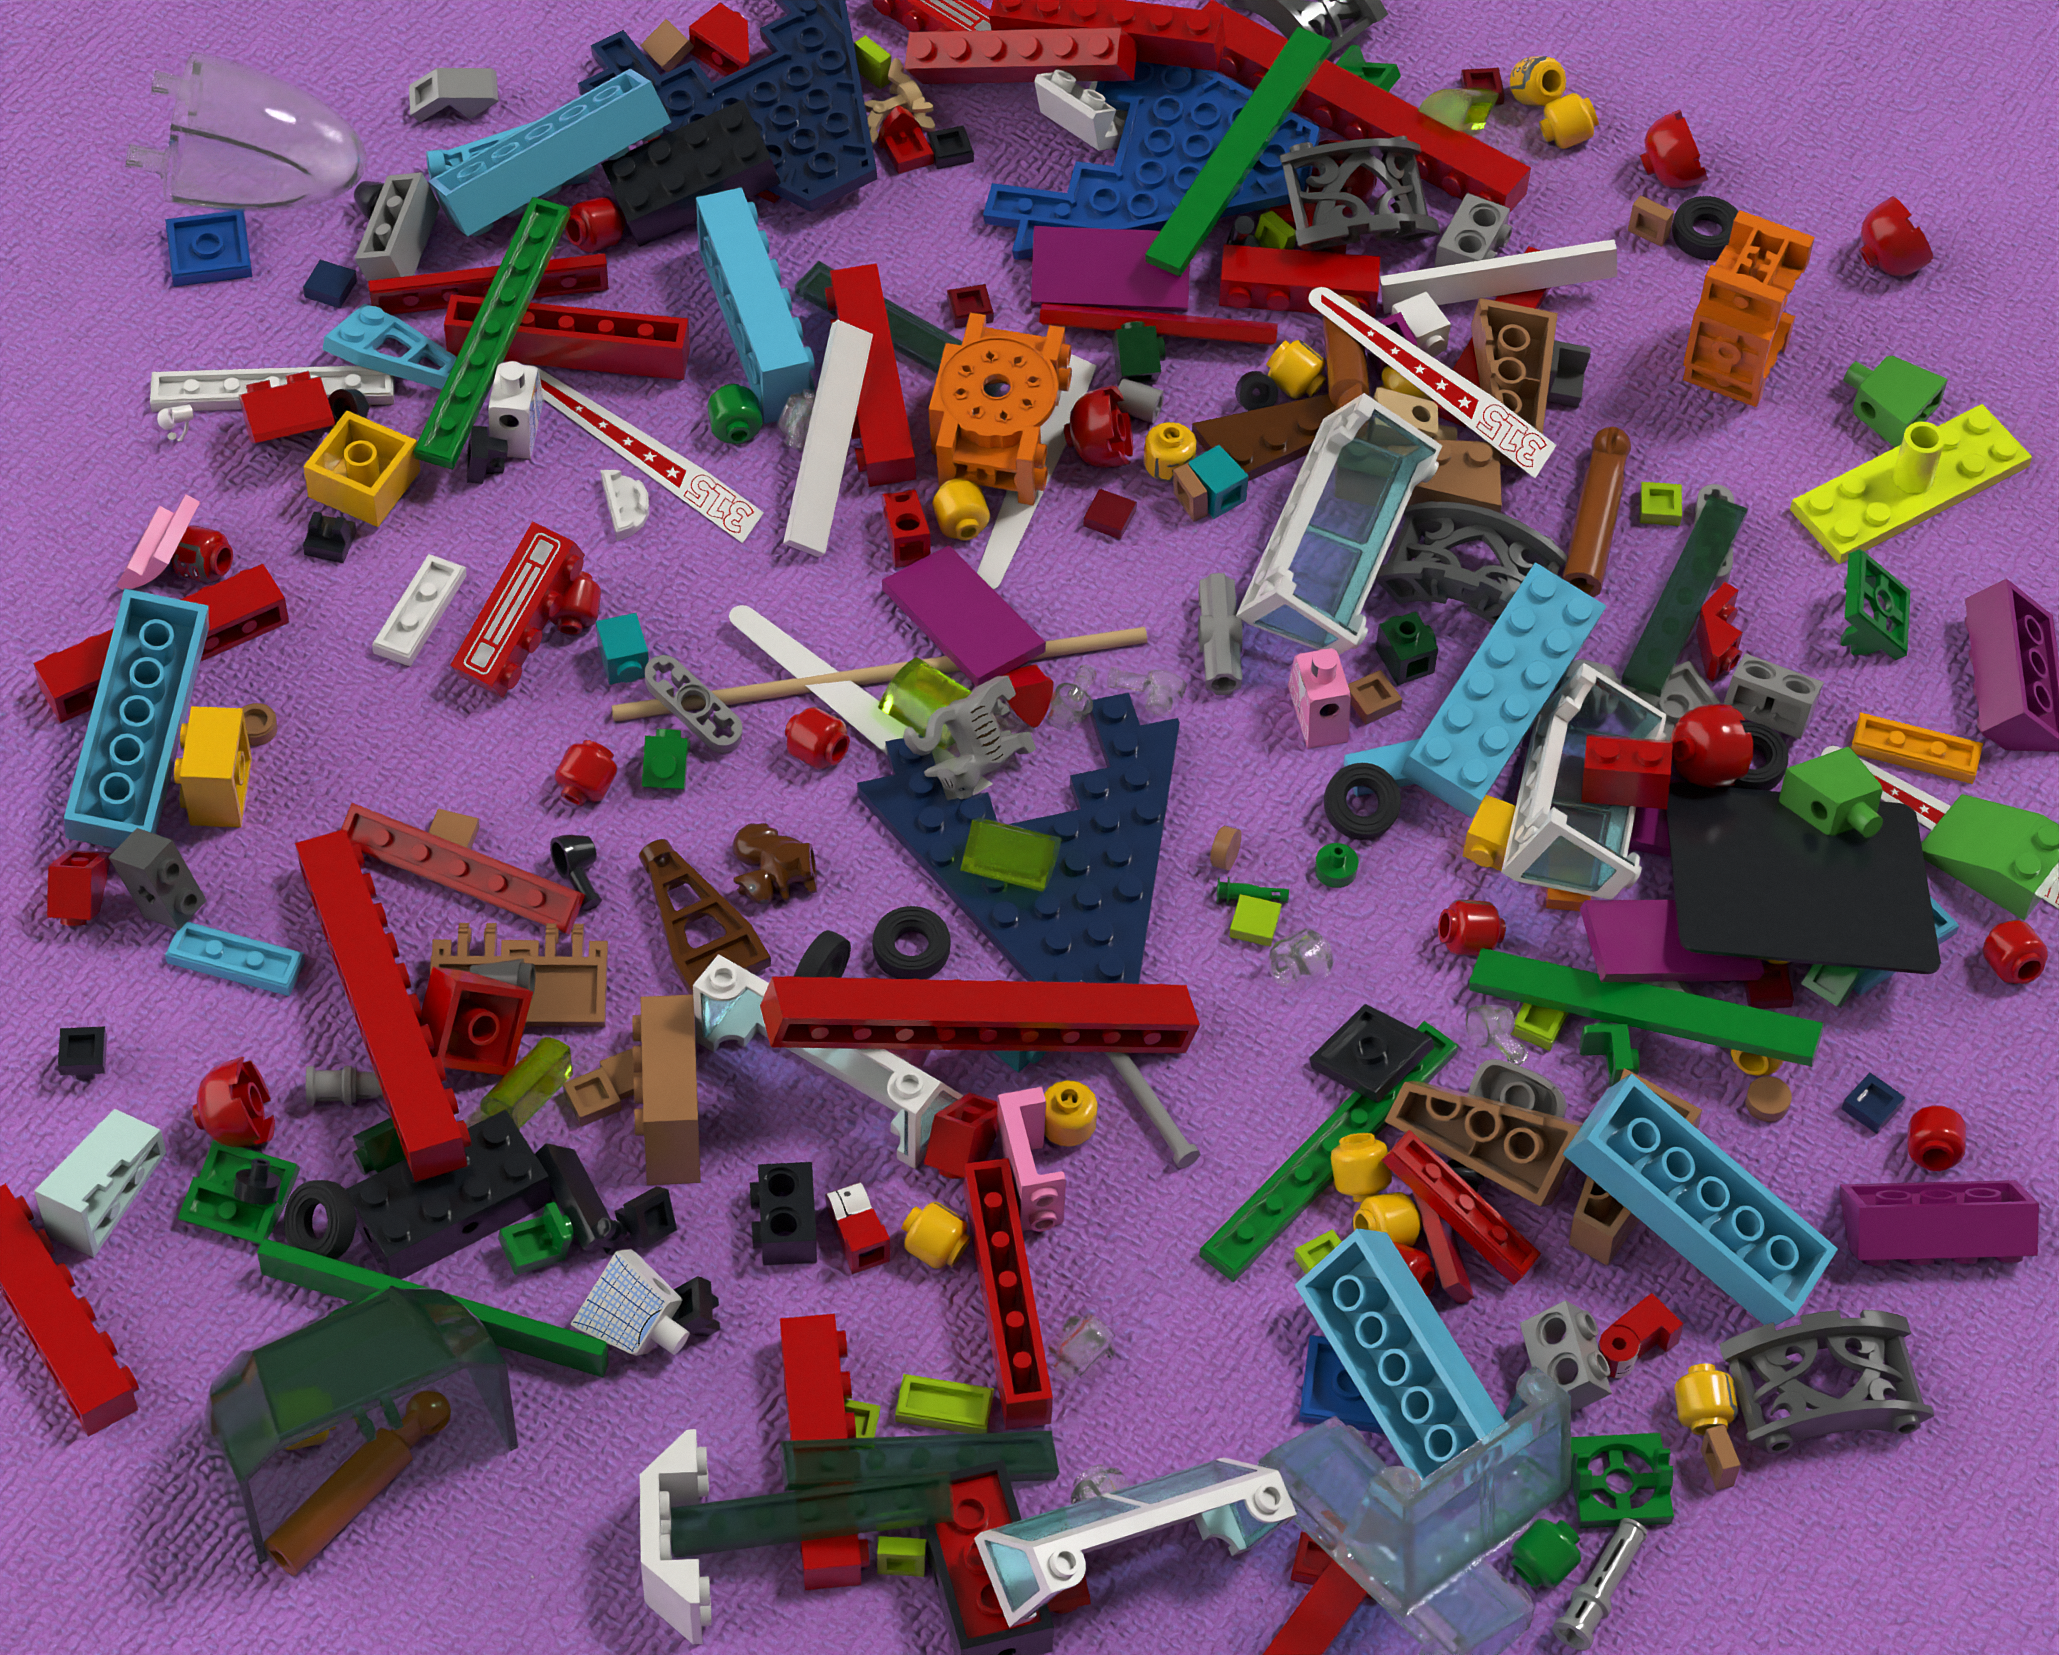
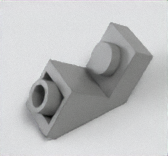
M436 68L409 85L410 115L422 122L450 105L471 119L499 102L497 72L492 68Z

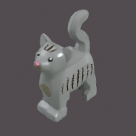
M997 676L977 686L967 698L954 700L948 706L938 708L928 719L924 738H919L913 727H907L904 730L903 738L905 744L914 754L923 756L931 753L940 742L942 728L946 724L958 746L960 756L932 766L924 771L927 777H938L945 789L953 791L959 799L971 797L980 777L999 769L1014 752L1017 754H1028L1036 750L1030 732L1012 734L1010 730L1000 731L994 715L1003 716L1010 711L1008 705L1002 703L999 698L1010 700L1016 695L1009 676Z

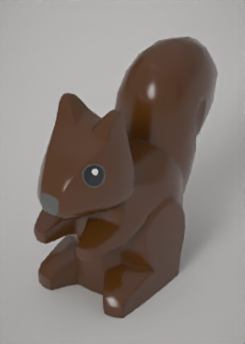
M751 823L738 830L732 845L733 854L746 865L760 866L759 870L734 877V883L740 885L737 889L740 895L748 896L757 904H767L773 899L775 891H778L783 900L788 901L791 883L803 882L809 892L817 893V867L812 844L802 843L790 836L778 835L777 829L769 827L766 823Z

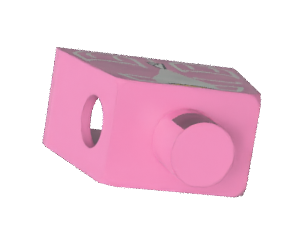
M1332 648L1320 649L1296 655L1288 681V688L1307 749L1348 742L1351 696L1337 651ZM1328 705V715H1321V708Z

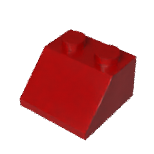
M304 371L285 376L287 384L271 387L270 380L247 384V393L239 394L238 396L249 441L258 443L335 425L321 377L311 378L310 372Z
M1587 734L1581 802L1667 809L1671 777L1672 741Z
M432 967L422 1006L423 1019L419 1020L420 1026L428 1024L435 1046V1050L430 1051L431 1056H440L443 1066L446 1068L512 1076L533 991L472 972Z

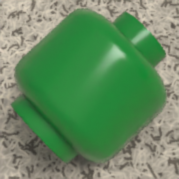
M727 384L720 387L710 396L707 403L711 431L718 440L729 444H741L751 440L759 433L762 427V415L758 397L753 390L739 384Z
M1544 1518L1538 1519L1513 1543L1511 1551L1514 1559L1511 1561V1565L1518 1575L1534 1589L1537 1590L1540 1586L1554 1589L1581 1562V1554L1576 1546L1580 1541V1537L1563 1520H1559L1554 1524Z

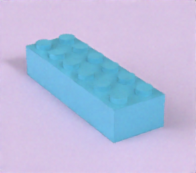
M628 69L428 182L449 222L467 237L471 234L479 236L494 227L493 222L503 216L513 217L525 211L528 207L527 203L531 201L532 197L537 198L540 196L541 198H547L560 191L562 188L561 184L573 177L575 179L586 177L595 171L596 164L607 158L614 160L622 157L630 150L628 146L641 139L642 141H648L659 136L663 132L662 127L668 125L671 121L651 81L632 69Z
M742 187L696 197L698 250L750 388L758 397L762 420L764 424L780 421L791 397L796 395L815 396L814 381L809 372L815 370L811 348L809 346L803 347L801 342L803 340L801 322L798 317L792 318L791 316L792 303L787 288H781L779 285L781 276L776 259H769L768 257L770 252L766 232L764 230L758 231L756 226L758 225V214L754 202H747ZM793 400L784 419L797 417L798 413L803 415L809 413H805L801 409V401ZM804 402L803 408L810 402Z
M1535 562L1410 753L1400 774L1468 817L1473 818L1485 795H1488L1569 666L1594 630L1607 606Z
M124 588L64 815L65 836L67 839L117 849L136 828L157 834L180 743L181 725L186 720L209 629V606Z
M1632 1073L1606 1090L1563 1153L1573 1164L1764 1325L1774 1322V1326L1797 1314L1838 1250L1835 1245Z
M1357 1228L1295 1284L1307 1307L1432 1510L1462 1511L1526 1456L1386 1232Z

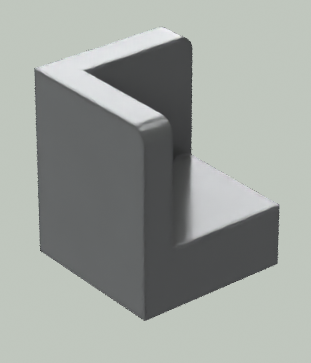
M1554 340L1547 402L1579 407L1582 399L1584 373L1591 355L1590 347Z

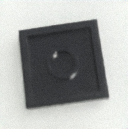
M1364 1004L1309 1057L1312 1069L1379 1103L1434 1049L1432 1037Z

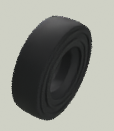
M1699 196L1685 201L1679 206L1673 219L1672 235L1676 245L1692 257L1704 260L1718 259L1725 246L1729 243L1733 222L1738 210L1729 202L1712 196ZM1698 220H1710L1719 224L1722 232L1716 236L1702 235L1694 230L1693 224Z
M1743 722L1741 724L1743 725L1744 732H1751L1753 748L1763 753L1766 763L1761 768L1749 769L1744 778L1736 779L1731 787L1769 791L1776 787L1785 775L1789 759L1787 746L1781 736L1773 729L1758 723Z
M1354 763L1340 769L1331 778L1324 793V809L1331 825L1341 834L1357 840L1372 839L1384 834L1396 821L1401 808V795L1396 781L1386 770L1371 763ZM1357 786L1370 788L1378 799L1376 812L1370 816L1354 814L1349 809L1346 801L1349 790Z
M918 906L900 907L884 915L878 922L872 940L873 954L879 967L893 978L927 979L937 974L946 964L951 947L950 933L943 919L933 911ZM905 932H918L926 937L929 944L923 953L908 956L900 953L894 943L897 937Z
M830 930L822 932L804 953L794 977L841 978L850 957V941Z
M312 1180L298 1186L291 1194L284 1213V1230L289 1246L335 1260L348 1250L355 1234L356 1212L351 1196L340 1184L328 1180ZM318 1204H322L325 1207L328 1219L326 1232L320 1239L316 1237L312 1225L313 1213Z

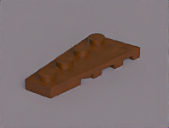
M1329 394L1195 422L1192 423V432L1206 452L1220 445L1249 475L1248 481L1306 456L1323 419L1332 414L1337 407L1332 404Z

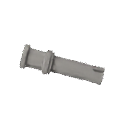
M314 1066L306 1067L307 1106H314L316 1101H343L345 1105H352V1103H357V1099H384L375 1072H357V1069L352 1068V1066H344L343 1070H315Z
M1624 1518L1620 1521L1618 1529L1601 1555L1587 1582L1577 1586L1572 1591L1570 1596L1572 1603L1565 1615L1557 1618L1552 1627L1554 1634L1564 1644L1577 1650H1587L1591 1647L1594 1640L1592 1634L1600 1620L1607 1618L1611 1612L1612 1603L1610 1598L1626 1573L1642 1542L1648 1536L1646 1535V1528L1639 1522L1630 1518Z

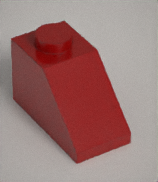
M718 3L689 26V41L695 46L690 51V54L724 77L750 65L748 21L739 12L732 11L722 3Z
M67 850L48 866L47 918H60V924L81 926L87 924V920H91L100 912L111 853Z
M969 1092L934 1114L924 1164L937 1168L938 1173L942 1176L961 1179L964 1178L965 1163L985 1161L996 1139L998 1102Z

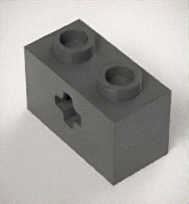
M136 828L109 856L114 868L146 919L180 930L207 901L171 839Z

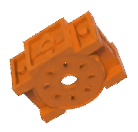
M1741 210L1738 211L1733 222L1728 245L1723 249L1715 266L1711 265L1705 275L1700 302L1693 315L1683 366H1685L1683 381L1754 407L1758 406L1763 396L1766 379L1770 375V369L1774 367L1777 361V354L1779 352L1784 353L1790 341L1796 316L1783 312V308L1786 306L1787 296L1792 292L1796 284L1795 281L1805 272L1809 264L1815 239L1814 236Z
M970 313L962 345L945 344L928 409L931 453L937 456L939 488L949 480L961 478L981 486L1017 491L1018 503L1034 506L1037 491L1045 490L1048 476V467H1044L1047 445L1041 444V426L1050 417L1055 406L1059 405L1061 392H1068L1071 384L1072 368L1069 367L1072 346L1065 344L1064 327L1049 325L1047 336H1038L986 327V315ZM1004 383L1010 386L1009 392L1001 397L989 396L983 388L985 385Z

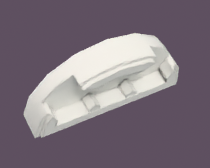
M600 470L601 481L616 539L619 541L631 537L644 526L649 516L648 492L640 480L635 481L630 477L623 476L619 470Z

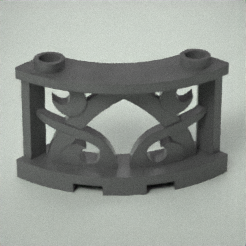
M1223 0L1230 8H1242L1260 15L1274 25L1288 40L1297 27L1317 34L1313 29L1316 28L1321 36L1324 37L1325 20H1328L1335 33V37L1331 39L1332 50L1326 59L1370 25L1379 22L1388 15L1380 0H1317L1318 2L1304 0ZM1352 18L1354 23L1342 31L1340 20Z
M1397 136L1390 139L1351 140L1313 147L1312 143L1306 142L1296 144L1289 148V153L1280 155L1297 229L1295 233L1298 246L1304 250L1317 251L1339 245L1358 243L1362 234H1373L1376 237V241H1391L1403 245L1440 235L1437 219L1428 215L1415 155L1422 153L1419 144L1408 141L1407 136ZM1344 160L1339 166L1335 162ZM1359 165L1376 175L1389 190L1377 200L1374 215H1371L1369 209L1360 198L1349 193L1340 192L1348 177ZM1307 166L1318 168L1320 176H1310L1305 181L1311 187L1323 188L1322 192H1301L1297 169ZM1393 198L1396 202L1390 206L1394 209L1395 213H1392L1388 207L1389 200ZM1304 203H1317L1312 226L1309 227ZM1348 206L1351 208L1352 218L1343 216L1342 210L1344 207Z
M1427 501L1406 506L1403 513L1406 521L1388 563L1380 566L1375 580L1398 604L1416 601L1446 604L1447 599L1450 598L1469 604L1467 611L1495 625L1535 562L1557 575L1560 566L1566 563L1568 556L1556 546L1550 537L1542 535L1528 525L1505 514L1475 505ZM1423 536L1424 544H1419V541ZM1469 541H1484L1494 552L1501 566H1484L1473 572L1461 568L1460 561L1449 549Z
M1839 1310L1801 1315V1324L1776 1330L1773 1322L1720 1343L1722 1357L1724 1361L1729 1362L1748 1430L1746 1434L1748 1444L1767 1450L1770 1453H1780L1792 1448L1794 1443L1830 1433L1850 1430H1881L1904 1435L1918 1430L1921 1427L1920 1423L1934 1417L1932 1406L1925 1405L1905 1343L1904 1337L1911 1334L1907 1318L1898 1314L1875 1310H1862L1860 1313L1861 1318H1841ZM1828 1348L1832 1356L1841 1364L1850 1369L1863 1372L1855 1386L1840 1399L1818 1392L1798 1381L1813 1365L1817 1349ZM1846 1348L1859 1349L1857 1356L1849 1353ZM1799 1353L1803 1361L1786 1372L1785 1370L1789 1369L1793 1363V1360L1787 1359L1786 1356ZM1752 1369H1755L1760 1377L1767 1382L1758 1391H1756L1750 1371ZM1778 1391L1781 1394L1776 1398L1770 1416L1779 1409L1787 1410L1790 1416L1765 1424L1759 1402ZM1884 1394L1889 1395L1893 1399L1895 1397L1896 1400H1886Z

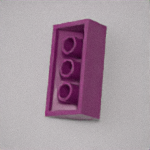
M2006 578L1965 598L1967 612L1965 626L1969 632L1971 645L1969 659L1973 665L1975 677L1973 692L1977 699L1979 710L1977 725L1981 734L1986 739H1991L2004 750L2059 752V657L2053 615Z
M2016 1180L1840 1184L1839 1193L1848 1248L1865 1265L1885 1266L1889 1264V1260L1906 1259L1908 1263L1915 1265H1929L1934 1263L1935 1258H1951V1261L1955 1263L1973 1264L1978 1262L1979 1257H1995L2000 1262L2016 1263L2023 1261V1256H2038L2039 1203Z

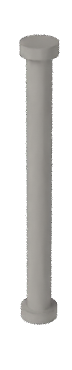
M1105 1052L1175 1154L1173 1161L1177 1167L1185 1168L1193 1164L1199 1158L1200 1151L1195 1144L1187 1142L1129 1055L1120 1052Z

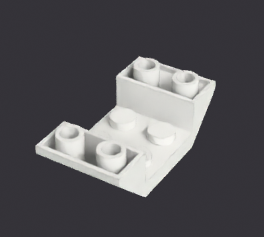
M1062 70L1037 74L1034 82L1042 114L1098 151L1119 147L1128 111L1116 110L1105 103V97L1095 91L1098 81H1092L1089 89H1084L1075 83L1076 78Z
M696 1429L686 1430L640 1473V1544L645 1603L692 1644H703L702 1626H711L709 1576L700 1577L699 1559L672 1560L670 1541H672L671 1516L700 1514V1497L709 1496L707 1447H697Z

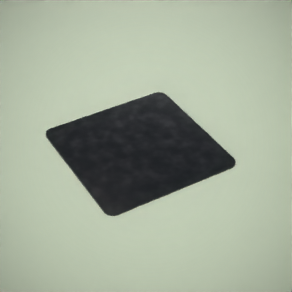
M1682 782L1670 784L1666 817L1679 942L1686 950L1701 954L1916 974H1933L1939 970L1941 960L1916 812L1911 807L1902 803L1880 801L1877 814L1882 817L1883 824L1875 835L1866 838L1855 828L1830 836L1824 834L1784 806L1779 801L1780 792L1735 787L1715 789Z

